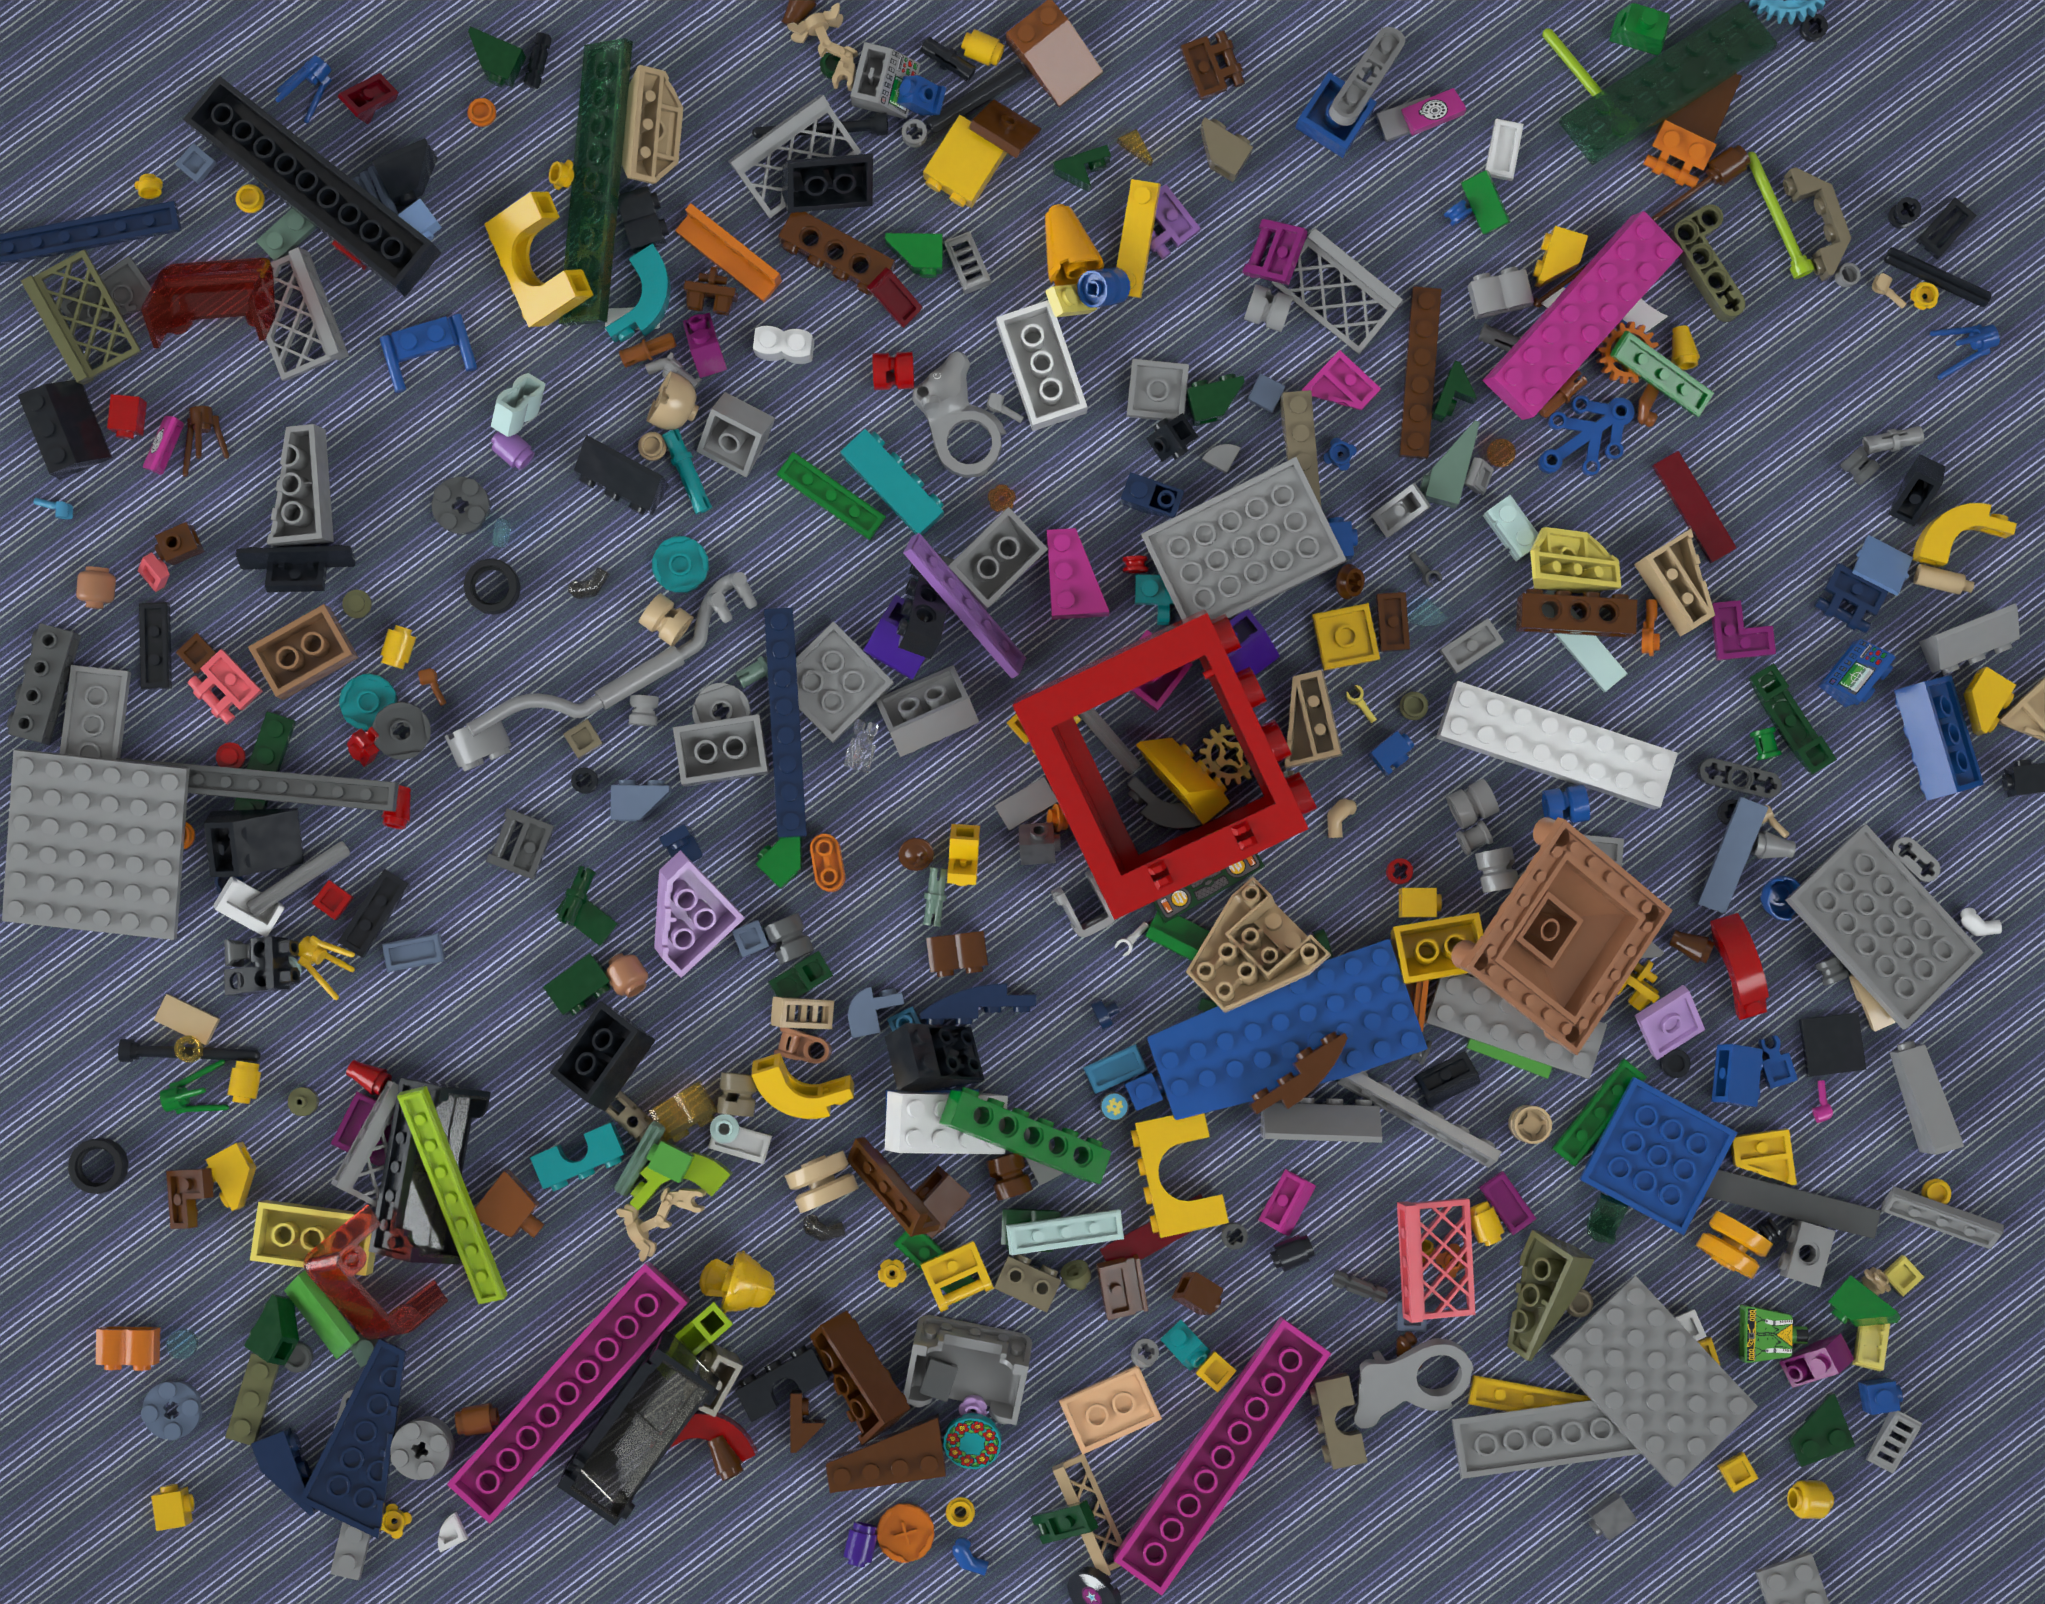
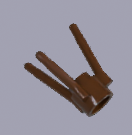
M195 406L189 408L182 473L184 477H187L189 472L194 432L197 459L202 457V433L211 432V427L214 428L224 458H229L227 446L219 425V416L213 415L212 407Z

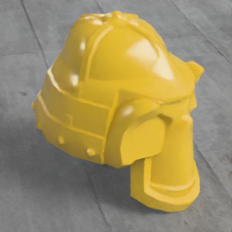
M744 1250L737 1252L733 1265H729L719 1259L710 1261L703 1269L699 1280L701 1292L705 1296L723 1298L720 1309L724 1313L743 1311L748 1308H760L767 1305L771 1297L775 1295L774 1277L770 1272L763 1269L749 1254L745 1253Z

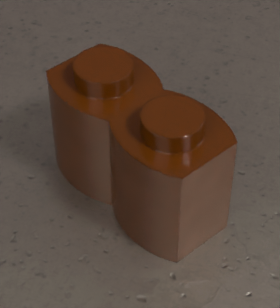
M984 931L926 938L930 972H937V977L954 975V969L965 968L966 974L983 972V966L988 965Z

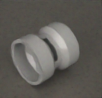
M630 695V705L634 710L629 715V725L657 726L658 717L653 709L658 707L659 697Z

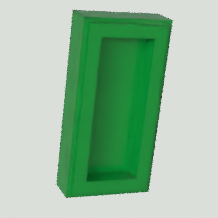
M1488 170L1461 182L1483 235H1487L1511 223Z

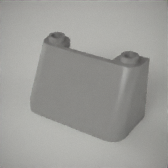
M934 1315L920 1317L917 1323L904 1389L907 1403L914 1407H923L931 1403L933 1397L921 1394L920 1387L926 1373V1362L928 1357L932 1356L956 1364L958 1367L949 1399L963 1401L969 1395H978L990 1407V1416L997 1423L1017 1425L1030 1362L1031 1338L1020 1332Z

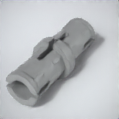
M1921 426L1898 431L1890 429L1887 430V433L1863 437L1862 445L1867 451V455L1887 450L1895 452L1905 446L1923 444L1924 433Z

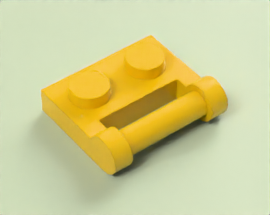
M973 1240L920 1264L940 1312L948 1310L949 1305L985 1290L987 1292L994 1289ZM975 1272L978 1273L979 1280L948 1294H942L940 1288Z

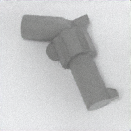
M670 352L667 358H660L645 364L649 375L663 370V377H666L670 371L678 373L688 379L695 389L702 381L701 378L695 379L683 369L684 365L674 358V353Z

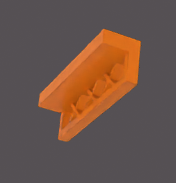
M690 203L685 209L687 216L675 230L676 234L765 303L782 282L780 273Z

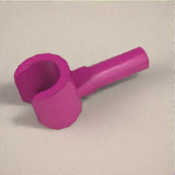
M1817 1081L1821 1106L1812 1109L1817 1123L1826 1121L1833 1115V1110L1826 1098L1825 1081Z

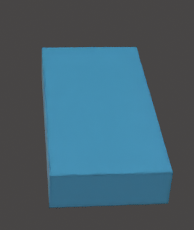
M1136 1044L1083 1067L1095 1094L1148 1071Z

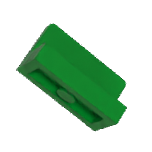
M1157 911L1144 937L1193 961L1209 931L1181 916H1177L1164 923Z

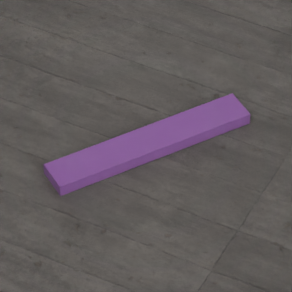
M917 533L912 536L903 552L904 555L1010 678L1018 676L1026 660L1023 653L922 535Z

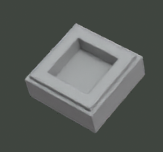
M1474 457L1464 484L1473 492L1484 495L1494 468L1483 459Z

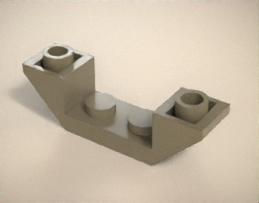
M1795 167L1783 176L1784 191L1787 196H1791L1793 203L1815 196L1814 207L1817 214L1823 218L1825 238L1828 242L1831 241L1832 245L1820 248L1812 255V263L1816 269L1814 273L1817 276L1819 275L1823 282L1834 275L1851 240V235L1832 184Z

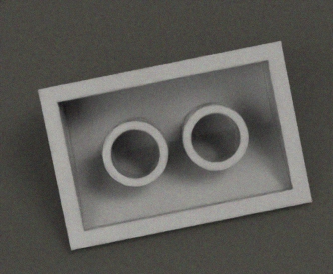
M1008 507L948 567L982 607L987 609L1048 548Z
M2015 603L1919 641L1931 672L1934 673L1941 670L1942 674L1945 675L1960 669L1958 663L1968 660L1970 665L1986 659L1984 653L1994 649L1995 653L1998 654L2013 648L2010 642L2020 639L2018 608Z
M954 665L881 696L876 701L900 757L979 723L970 698Z
M759 714L673 727L681 785L684 787L770 774Z

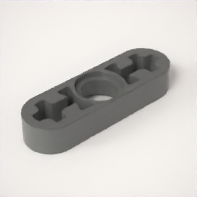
M1716 758L1704 760L1697 769L1698 778L1704 784L1763 799L1777 796L1782 788L1780 778L1772 772ZM1713 764L1714 770L1725 772L1726 767H1728L1729 770L1725 775V783H1722L1723 776L1715 775L1709 779V773L1705 772V768ZM1737 770L1743 771L1747 776V782L1742 787H1738L1732 782V775ZM1753 774L1757 775L1755 781L1764 782L1769 778L1770 784L1774 785V789L1768 790L1765 793L1763 786L1754 785L1753 790H1750L1754 781Z

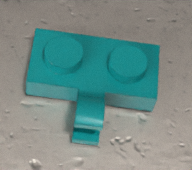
M1135 576V605H1158L1157 625H1169L1170 606L1175 605L1161 576Z

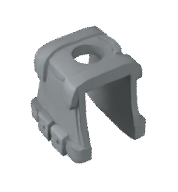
M1091 870L1085 872V875L1105 913L1080 925L1062 888L1059 886L1051 890L1054 901L1057 905L1063 906L1071 922L1070 926L1080 937H1088L1108 927L1115 921Z

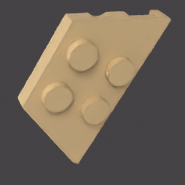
M2045 677L2000 717L1998 722L2000 725L2045 742Z

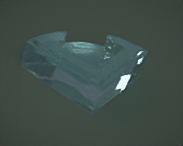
M1427 597L1408 616V621L1419 626H1434L1442 623L1448 617Z

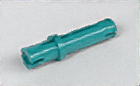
M679 429L663 434L662 438L672 458L670 462L672 466L676 467L695 514L698 515L712 509L713 507L691 460L693 458L691 451L688 452Z

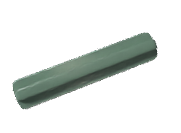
M653 1121L649 1125L614 1187L615 1191L622 1196H627L640 1176V1172L648 1162L646 1158L653 1144H658L665 1132V1126L658 1121Z

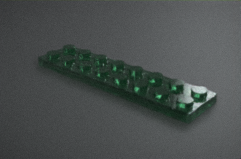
M1742 1L1560 117L1559 123L1593 166L1771 52L1778 43L1748 5Z

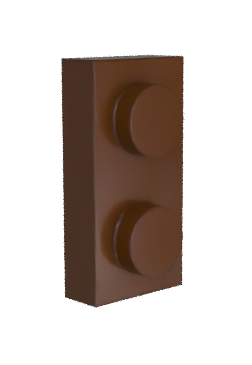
M1406 592L1377 594L1380 652L1409 650L1410 640Z

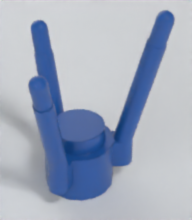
M314 55L300 70L277 88V92L280 94L275 98L276 102H281L305 79L314 86L319 82L320 86L304 118V122L309 123L325 88L332 81L328 77L332 69L321 58Z
M1981 324L1972 327L1931 331L1930 336L1970 333L1969 337L1957 340L1955 344L1960 346L1970 343L1974 350L1978 349L1974 354L1940 373L1937 378L1941 380L1979 357L1990 354V348L1998 346L2000 342L1996 327L1993 324L1983 327Z

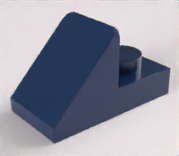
M686 824L659 837L663 847L668 850L671 857H674L680 850L692 862L703 856L691 827Z

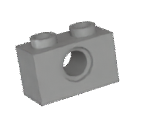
M1795 1219L1794 1225L1791 1224L1787 1230L1786 1241H1789L1786 1253L1783 1252L1779 1259L1778 1269H1781L1780 1275L1820 1287L1836 1231ZM1803 1245H1808L1810 1256L1802 1260L1799 1256V1250Z

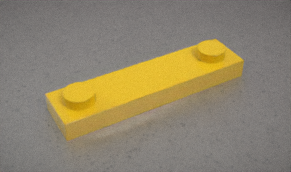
M1131 179L1116 267L1122 269L1129 278V296L1141 298L1161 184Z

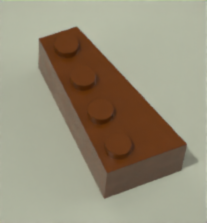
M848 1311L821 1324L810 1335L825 1370L832 1371L834 1375L833 1386L837 1395H843L850 1408L846 1412L850 1422L856 1421L861 1431V1434L857 1436L861 1445L888 1431L911 1409L905 1395L899 1391L891 1378L890 1372L882 1365L875 1354L873 1346L867 1342L859 1329L858 1323L850 1316Z
M939 1413L827 1459L826 1471L829 1492L835 1493L946 1477L947 1470Z

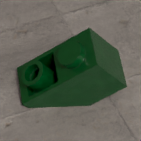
M1228 374L1219 377L1218 382L1208 384V380H1201L1192 383V387L1187 389L1186 396L1193 426L1221 421L1242 389L1245 382L1244 376L1236 377V374Z
M272 1294L264 1305L262 1314L251 1329L249 1337L244 1344L246 1348L267 1363L285 1366L299 1341L295 1307L292 1300L288 1297Z

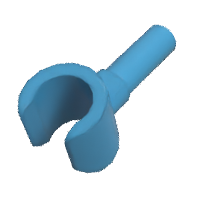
M37 497L33 501L35 505L55 509V518H73V506L63 501L51 502Z

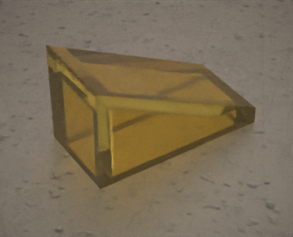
M1137 129L1118 138L1117 143L1146 165H1152L1153 159Z

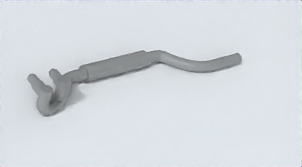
M742 572L728 574L719 579L709 589L698 610L694 636L690 641L678 648L672 646L596 690L595 695L588 700L576 704L564 698L548 694L520 695L505 701L467 723L468 730L474 737L510 715L528 708L551 709L572 718H583L601 708L605 710L669 672L685 664L684 660L698 653L707 641L710 618L714 610L718 613L722 622L727 623L732 620V615L724 597L728 590L735 588L747 608L755 607L757 601L752 594V589L747 582L746 575Z

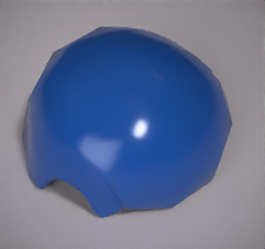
M1790 876L1773 877L1763 886L1760 899L1763 909L1777 920H1792V916L1796 912L1785 899L1801 884Z

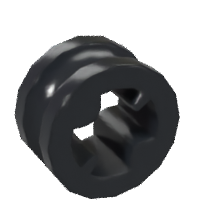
M1815 14L1814 17L1807 16L1800 25L1799 32L1801 37L1807 42L1819 41L1828 30L1827 20L1820 14ZM1815 22L1819 27L1812 34L1809 28L1810 24L1812 25Z
M582 767L573 772L571 783L576 791L582 794H589L597 788L598 776L593 770ZM589 773L592 778H589L592 784L589 787L584 785L580 788L578 783L581 782L577 780L580 775L586 776Z
M1738 800L1724 801L1718 807L1717 816L1724 825H1728L1731 817L1727 818L1725 816V812L1728 811V805L1730 804L1732 805L1731 808H1735Z
M1770 1217L1765 1218L1766 1222L1764 1224H1756L1761 1236L1768 1239L1773 1245H1775V1240L1779 1239L1781 1241L1784 1239L1780 1229Z

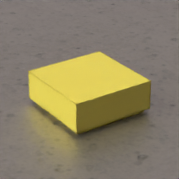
M1901 1255L1884 1271L1889 1279V1284L1902 1297L1924 1278L1904 1255Z

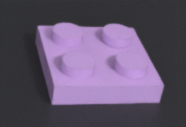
M1684 985L1635 1015L1650 1053L1656 1060L1705 1030L1690 991Z

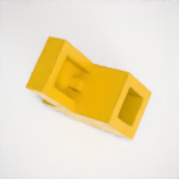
M951 824L947 883L958 886L976 885L980 826Z

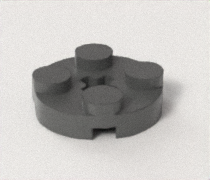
M453 477L444 481L434 490L432 512L436 521L445 530L457 535L471 534L479 530L486 517L489 516L491 509L489 496L486 490L473 479ZM460 498L464 502L469 503V506L464 508V513L454 509V504Z
M395 702L385 706L377 713L372 725L379 735V738L375 741L376 746L385 755L397 760H406L417 756L426 747L431 735V727L427 716L419 707L408 702ZM397 723H403L404 727L410 728V732L405 733L404 739H400L398 734H393V729H396L398 726Z

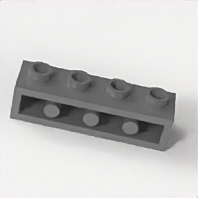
M41 623L39 628L35 629L31 638L32 652L30 657L26 658L23 666L24 680L18 686L15 694V700L17 701L15 711L11 712L7 721L9 735L50 745L68 684L70 668L74 663L81 635Z

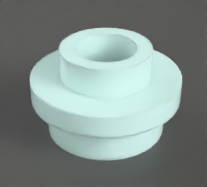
M721 1114L711 1122L710 1133L717 1142L729 1143L738 1136L739 1124L733 1116ZM722 1123L729 1125L730 1131L728 1134H722L719 1131V1126Z

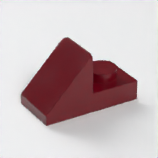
M378 73L339 93L338 98L357 118L369 124L375 111L395 101L399 92L381 73Z

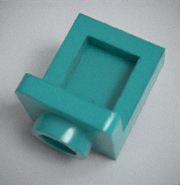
M1182 1320L1160 1339L1189 1371L1201 1366L1206 1361L1207 1355L1211 1352Z

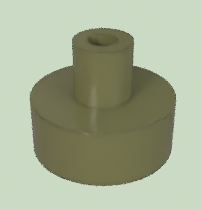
M309 1087L296 1088L288 1097V1107L297 1116L311 1115L319 1105L317 1093Z
M1083 1260L1068 1262L1062 1267L1060 1272L1065 1286L1078 1291L1084 1290L1091 1279V1271L1088 1264Z

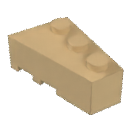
M1691 529L1634 564L1680 637L1715 616L1706 581H1703L1699 567L1701 562L1699 555L1695 553Z
M1322 670L1293 676L1287 745L1292 755L1285 758L1284 768L1286 769L1343 756Z

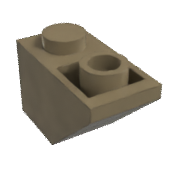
M1205 117L1201 123L1200 131L1209 168L1229 181L1234 182L1249 159L1253 146L1249 145L1250 141L1240 134L1233 135L1225 130L1226 126L1216 119L1210 121Z

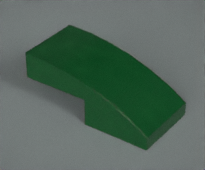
M817 951L768 981L776 997L798 998L831 978L833 974L820 952Z

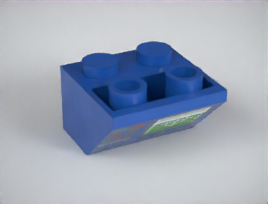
M1863 639L1856 640L1849 646L1818 686L1844 707L1853 704L1858 705L1861 701L1865 703L1876 690L1873 688V685L1879 679H1885L1892 671L1893 666L1890 664L1896 657Z

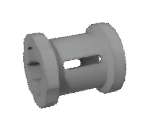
M1482 820L1477 822V826L1467 831L1456 832L1457 840L1466 855L1471 854V850L1485 843L1489 845L1493 843L1492 836Z

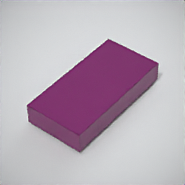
M1503 1171L1478 1187L1490 1205L1494 1207L1497 1215L1511 1235H1515L1536 1220L1532 1211Z

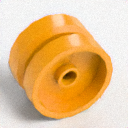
M1716 1211L1709 1225L1723 1237L1720 1239L1710 1233H1703L1695 1246L1733 1272L1737 1271L1753 1279L1760 1266L1746 1252L1749 1251L1759 1257H1766L1773 1243L1737 1220Z

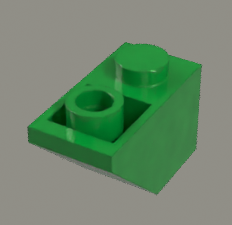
M802 837L780 838L773 847L768 844L756 856L759 859L756 865L780 889H783L802 870Z

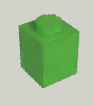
M662 1140L659 1145L654 1143L646 1159L650 1160L647 1168L680 1183L683 1181L695 1155Z

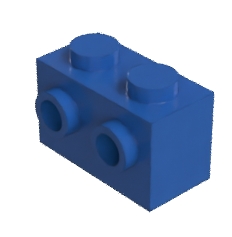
M1736 1044L1717 1045L1711 1102L1738 1107H1757L1760 1097L1759 1084L1763 1068V1049Z

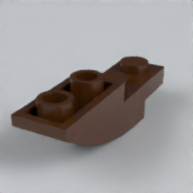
M1333 1031L1320 1039L1322 1042L1321 1046L1314 1050L1309 1046L1297 1053L1295 1056L1298 1060L1292 1063L1298 1072L1296 1075L1289 1072L1276 1080L1279 1085L1269 1091L1267 1087H1264L1252 1095L1254 1100L1248 1104L1254 1114L1262 1112L1280 1100L1284 1107L1289 1109L1313 1091L1335 1065L1348 1039L1346 1034L1340 1033L1337 1035L1336 1031Z

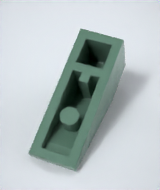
M1474 421L1431 469L1429 474L1423 475L1419 490L1424 492L1423 495L1428 502L1454 509L1459 505L1480 424L1479 421Z

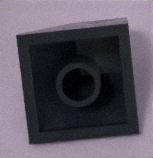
M426 138L372 161L391 200L396 206H408L416 202L417 197L423 195L438 158Z

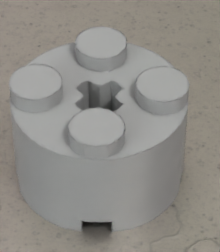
M502 721L474 737L467 726L445 736L458 768L462 767L464 772L484 764L483 758L486 756L493 760L511 752L509 746L512 744Z
M431 1416L416 1418L408 1422L397 1431L392 1440V1464L401 1474L414 1480L430 1479L437 1475L450 1463L455 1452V1441L450 1428L442 1420ZM422 1442L426 1444L425 1449L428 1450L424 1454L420 1452V1447L418 1446Z

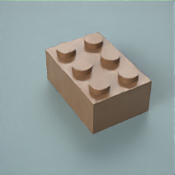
M325 604L248 647L273 693L282 700L289 698L359 658L334 612Z

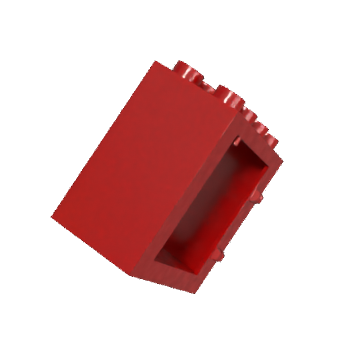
M1203 609L1016 698L1012 704L1114 920L1308 830L1309 828L1303 815L1317 809L1300 772L1286 778L1283 775L1278 761L1291 756L1292 753L1275 719L1263 725L1259 724L1252 708L1267 702L1250 666L1235 673L1227 654L1242 647L1225 614L1211 620L1207 611ZM1199 658L1205 670L1203 675L1205 679L1209 678L1264 796L1146 852L1138 854L1074 717Z

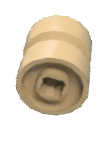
M660 593L647 606L640 617L639 623L651 632L658 631V637L672 647L687 631L694 617L682 608L675 609L674 602Z
M1522 1105L1511 1113L1508 1119V1127L1511 1134L1517 1140L1529 1144H1538L1550 1135L1552 1120L1544 1109L1532 1105Z

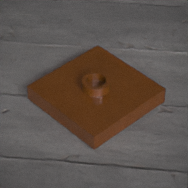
M995 99L972 120L969 126L970 130L1015 158H1018L1038 137L1041 131L1040 127Z

